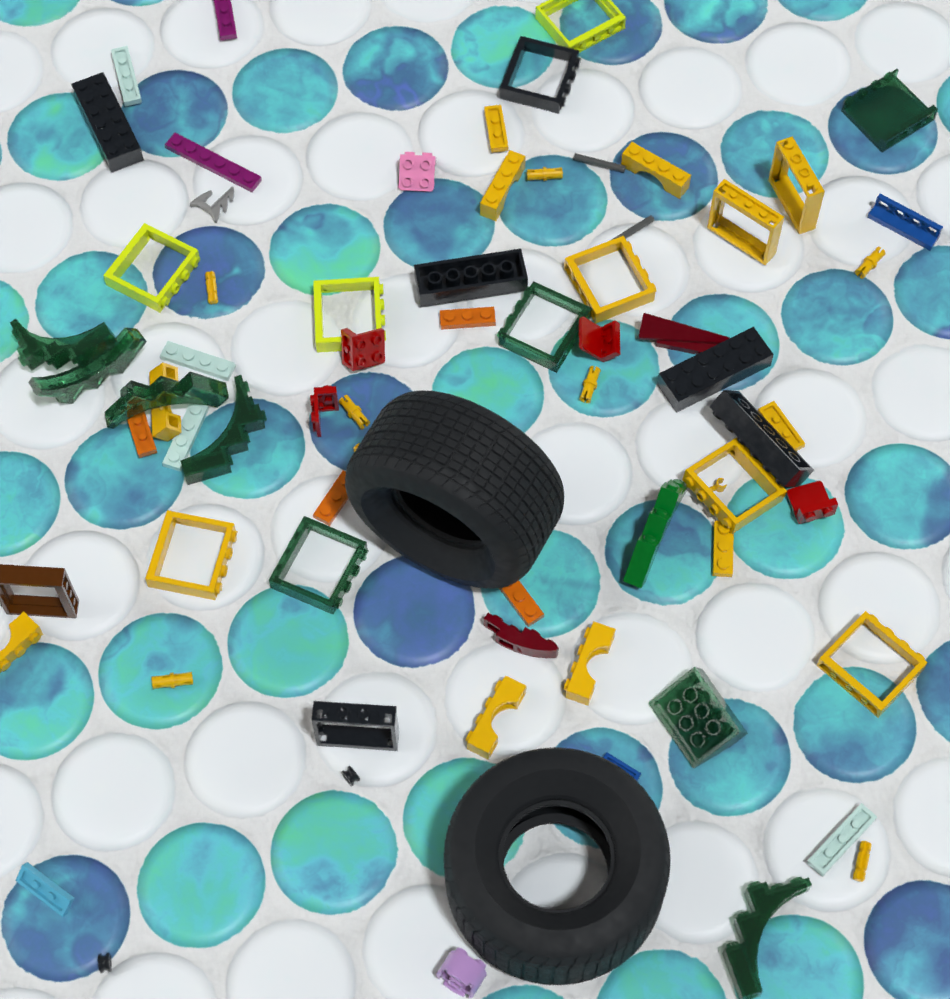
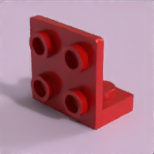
M348 328L341 329L342 364L352 371L385 363L384 329L379 328L359 334L354 333Z

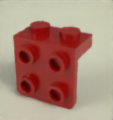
M585 317L579 318L580 349L602 362L621 355L620 323L614 320L600 327Z
M325 385L323 387H315L314 395H310L312 406L311 420L313 432H317V437H321L320 412L339 411L336 386Z
M821 481L794 487L786 492L798 524L835 515L838 502L836 498L829 499Z

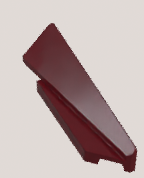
M643 313L638 337L640 340H656V347L695 355L730 338L647 313Z

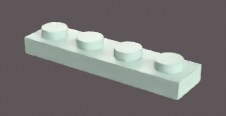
M128 46L111 49L125 106L142 103Z
M167 341L160 354L162 360L225 381H229L236 367L234 362Z
M190 401L181 421L182 433L173 438L162 462L163 467L181 472L209 411L208 405Z
M861 803L810 857L807 864L823 877L877 819V816Z

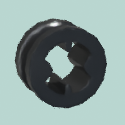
M348 766L346 771H341L342 776L350 786H353L355 781H360L359 776L351 766Z
M106 953L105 956L98 954L100 973H104L105 970L112 972L110 953Z

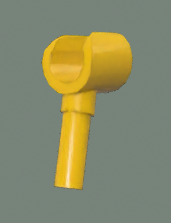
M718 478L715 485L709 488L712 491L723 492L727 485H719L724 481V478Z

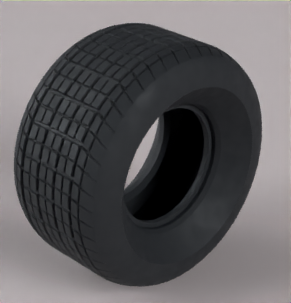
M412 391L391 400L381 410L350 458L345 475V489L352 507L362 521L380 539L422 568L454 582L477 588H503L523 578L532 568L558 523L564 506V487L560 475L549 457L530 437L503 417L479 404L452 394L437 391Z
M554 747L529 750L513 755L488 769L468 788L456 806V812H453L446 833L444 845L445 886L449 906L457 926L469 944L485 960L501 971L521 980L544 985H568L589 981L609 973L628 960L642 946L655 926L662 908L669 881L671 857L668 835L663 819L655 803L637 780L621 767L598 755L577 749ZM553 823L569 825L586 833L599 846L607 864L608 877L600 891L589 901L570 909H546L528 902L513 888L504 869L505 857L515 840L536 826Z

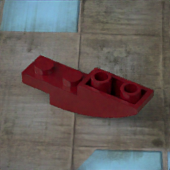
M487 613L484 617V627L496 633V643L531 657L557 658L559 651L557 644L550 639H544L536 630H530L525 627L520 633L517 627L504 623L503 619L498 615Z

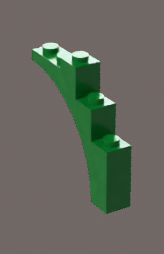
M670 479L668 483L665 482L661 486L655 506L649 513L642 535L637 540L623 580L624 582L642 588L645 584L665 532L688 489L683 481Z

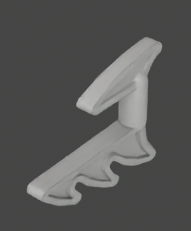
M233 186L212 206L205 203L212 196V190H209L190 202V207H200L213 217L214 222L217 223L221 213L220 207L226 213L228 198H230V202H233Z

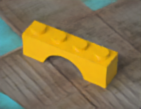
M631 142L622 153L621 165L626 166L627 170L634 174L640 171L652 174L662 183L666 192L678 199L688 190L691 174L643 147Z
M509 150L480 202V216L497 221L504 208L510 187L514 181H519L525 170V155Z
M162 362L149 372L152 436L168 442L182 433L181 416L173 414L170 406L172 394L179 384L178 367Z
M22 612L9 624L11 637L7 646L0 651V673L7 670L17 657H21L26 652V649L32 644L37 643L43 635L40 627L25 612Z
M594 621L591 628L587 627L584 638H586L585 644H580L577 653L580 657L578 662L574 661L570 672L573 675L571 679L567 678L564 686L567 699L589 705L595 690L596 681L589 675L586 666L593 657L609 653L615 637V628Z
M506 675L502 681L499 680L494 688V691H496L494 696L489 697L486 701L485 712L478 715L475 722L477 726L474 731L470 730L465 741H467L468 750L487 760L490 759L498 744V735L492 728V721L501 711L518 709L526 694V685Z

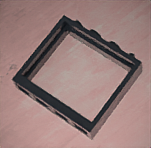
M520 36L500 86V99L559 114L561 107H564L566 104V94L569 95L570 83L575 80V70L580 67L581 58H579V50ZM525 51L569 62L556 98L512 87Z
M325 701L313 702L311 721L317 746L398 751L399 724L397 706ZM385 718H390V723L385 722ZM324 723L367 725V726H382V727H391V729H387V728H372V727H357V726H342V725H326V724H324ZM322 735H327V741H321ZM388 740H392L393 745H388Z

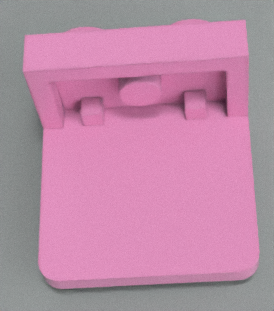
M405 152L404 155L400 154L399 189L404 191L432 192L434 190L436 156H433V153L415 155V152Z

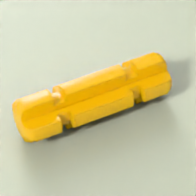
M207 271L205 278L208 302L211 305L217 304L215 272Z
M861 841L855 864L856 870L853 874V880L863 882L865 879V871L867 870L869 853L872 847L870 842Z

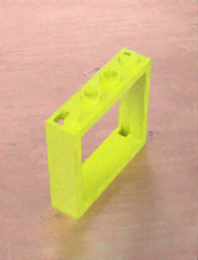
M548 0L536 6L535 18L559 46L579 50V53L625 29L626 17L611 0H595L610 20L568 41L548 16L578 0Z
M144 223L103 275L105 283L120 293L161 313L164 307L169 305L173 295L179 292L183 282L188 280L192 270L198 267V262L200 261L199 251ZM150 239L187 256L156 297L120 279Z
M379 277L313 281L317 353L342 351L341 337L324 338L322 293L374 290L376 329L385 326V315H381V310H385L384 299H380V295H383L384 291L383 284H379Z

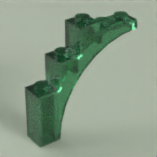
M17 319L10 322L13 327L11 332L17 340H20L18 341L20 347L16 349L20 355L18 360L24 367L27 365L31 371L44 362L49 366L52 364L58 370L72 361L74 365L78 363L83 369L119 344L105 322L78 335L64 338L41 337L26 330Z
M125 327L107 347L84 363L55 375L32 377L28 383L32 387L33 392L38 396L55 397L60 403L73 404L85 388L98 389L109 373L123 374L147 341L138 329Z
M191 371L180 381L160 376L150 386L131 380L120 390L121 397L105 411L106 424L108 428L114 429L134 415L150 409L175 404H200L218 408L229 398L227 385L225 382Z
M242 375L234 377L237 389L236 404L233 415L225 430L206 449L191 457L180 460L188 485L232 473L230 465L234 464L231 455L248 451L247 443H250L248 433L265 429L264 421H267L265 411L260 410L259 404L254 405L252 396L248 397L247 392H250L248 382H243Z
M797 877L792 879L789 884L783 885L778 883L771 886V889H769L767 882L760 883V881L750 883L746 888L744 894L751 913L749 911L739 913L733 923L740 944L738 941L731 942L726 945L722 953L739 999H753L762 994L763 990L758 975L757 962L762 932L769 919L782 905L810 890L812 884L809 877L805 879Z

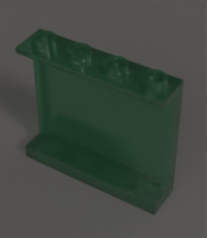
M898 69L887 72L879 80H874L869 86L861 88L856 94L848 96L843 101L841 112L881 152L886 151L934 121L938 111L935 105L928 108L897 78Z

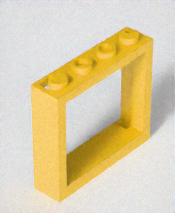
M792 136L776 142L768 181L799 234L816 228L825 191ZM789 168L806 195L805 204L787 175Z
M724 179L713 191L707 228L766 266L777 252L784 216ZM725 203L769 230L767 244L723 217Z
M624 235L565 258L564 268L595 324L653 302L655 299L656 287L654 283L649 281L646 269L641 267L639 257L634 255L632 245L629 241H626ZM621 250L644 291L600 307L578 266Z
M737 437L686 469L682 479L686 487L696 494L697 499L707 506L710 513L716 516L722 526H726L731 534L782 502L787 492L784 487L775 481V477L763 468L762 463L750 454L746 446L739 443ZM728 454H731L769 495L738 517L725 506L697 475Z
M167 510L145 578L147 586L216 601L217 594L222 591V578L226 577L227 561L232 558V544L237 541L238 531H236L234 523ZM176 524L225 533L209 586L160 577Z
M865 611L819 658L816 666L879 718L919 676L928 662L923 655L913 651L906 641L900 640L895 636L889 627L883 626L876 616ZM863 624L914 666L913 670L883 701L831 659L832 655Z

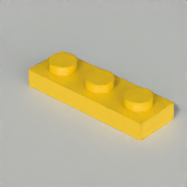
M484 106L491 153L508 151L509 146L502 106Z
M775 401L758 409L764 418L796 451L805 447L806 443Z
M716 520L714 521L713 576L732 577L734 533L731 534L726 526L723 527L721 522Z

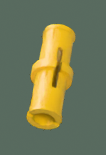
M562 167L527 169V181L563 179Z
M876 247L870 256L864 258L863 263L855 270V274L859 276L862 273L859 278L864 279L869 271L875 269L880 259L886 255L884 249L879 253L881 247Z
M594 366L589 367L587 378L583 381V390L579 398L583 403L585 399H587L586 403L591 402L593 392L597 388V379L601 372V369L597 366L595 371L593 370Z
M344 395L345 400L341 397L339 403L348 412L349 418H353L360 429H365L364 424L367 427L370 421L361 412V408L355 405L348 395Z
M171 672L169 675L152 676L153 689L171 687L172 689L175 686L193 685L192 672L180 674Z

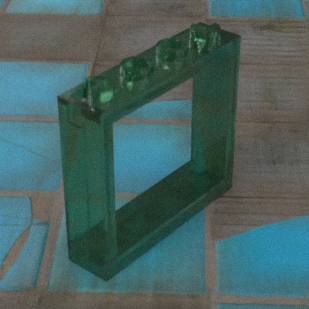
M533 281L530 287H526L522 300L517 301L513 314L510 313L507 317L505 327L500 328L497 337H499L498 345L557 373L579 338V318L585 317L590 320L592 308ZM534 295L579 315L554 356L509 336Z
M304 516L269 579L270 588L334 615L336 609L343 603L342 598L344 594L350 591L353 577H357L359 574L362 560L365 561L369 552L367 542ZM310 531L356 549L330 600L284 581Z

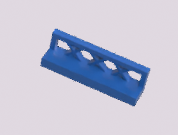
M881 193L877 196L875 205L867 217L929 251L938 241L943 228L938 223Z

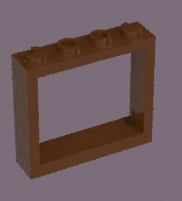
M0 564V603L7 615H20L22 612H25L28 616L77 618L79 599L65 568ZM10 585L55 588L59 597L14 595Z

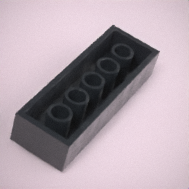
M104 72L71 83L74 96L111 173L144 161L141 147Z
M521 248L414 265V277L420 307L528 290V276Z
M752 327L660 372L657 385L677 413L771 366L774 354L757 330Z
M723 390L709 406L713 410V415L726 424V429L738 437L737 440L740 444L750 449V454L763 463V468L767 472L772 473L776 477L775 481L782 487L800 486L814 471L740 391Z

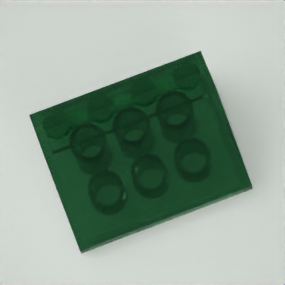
M698 667L692 668L649 702V705L693 768L698 767L731 747L748 734L704 670Z

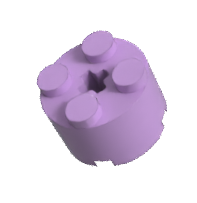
M457 947L455 951L449 953L438 970L437 977L438 979L442 977L445 980L443 985L457 995L464 997L465 994H469V998H473L487 976L485 971L486 964L479 959L474 960L468 956L464 949Z

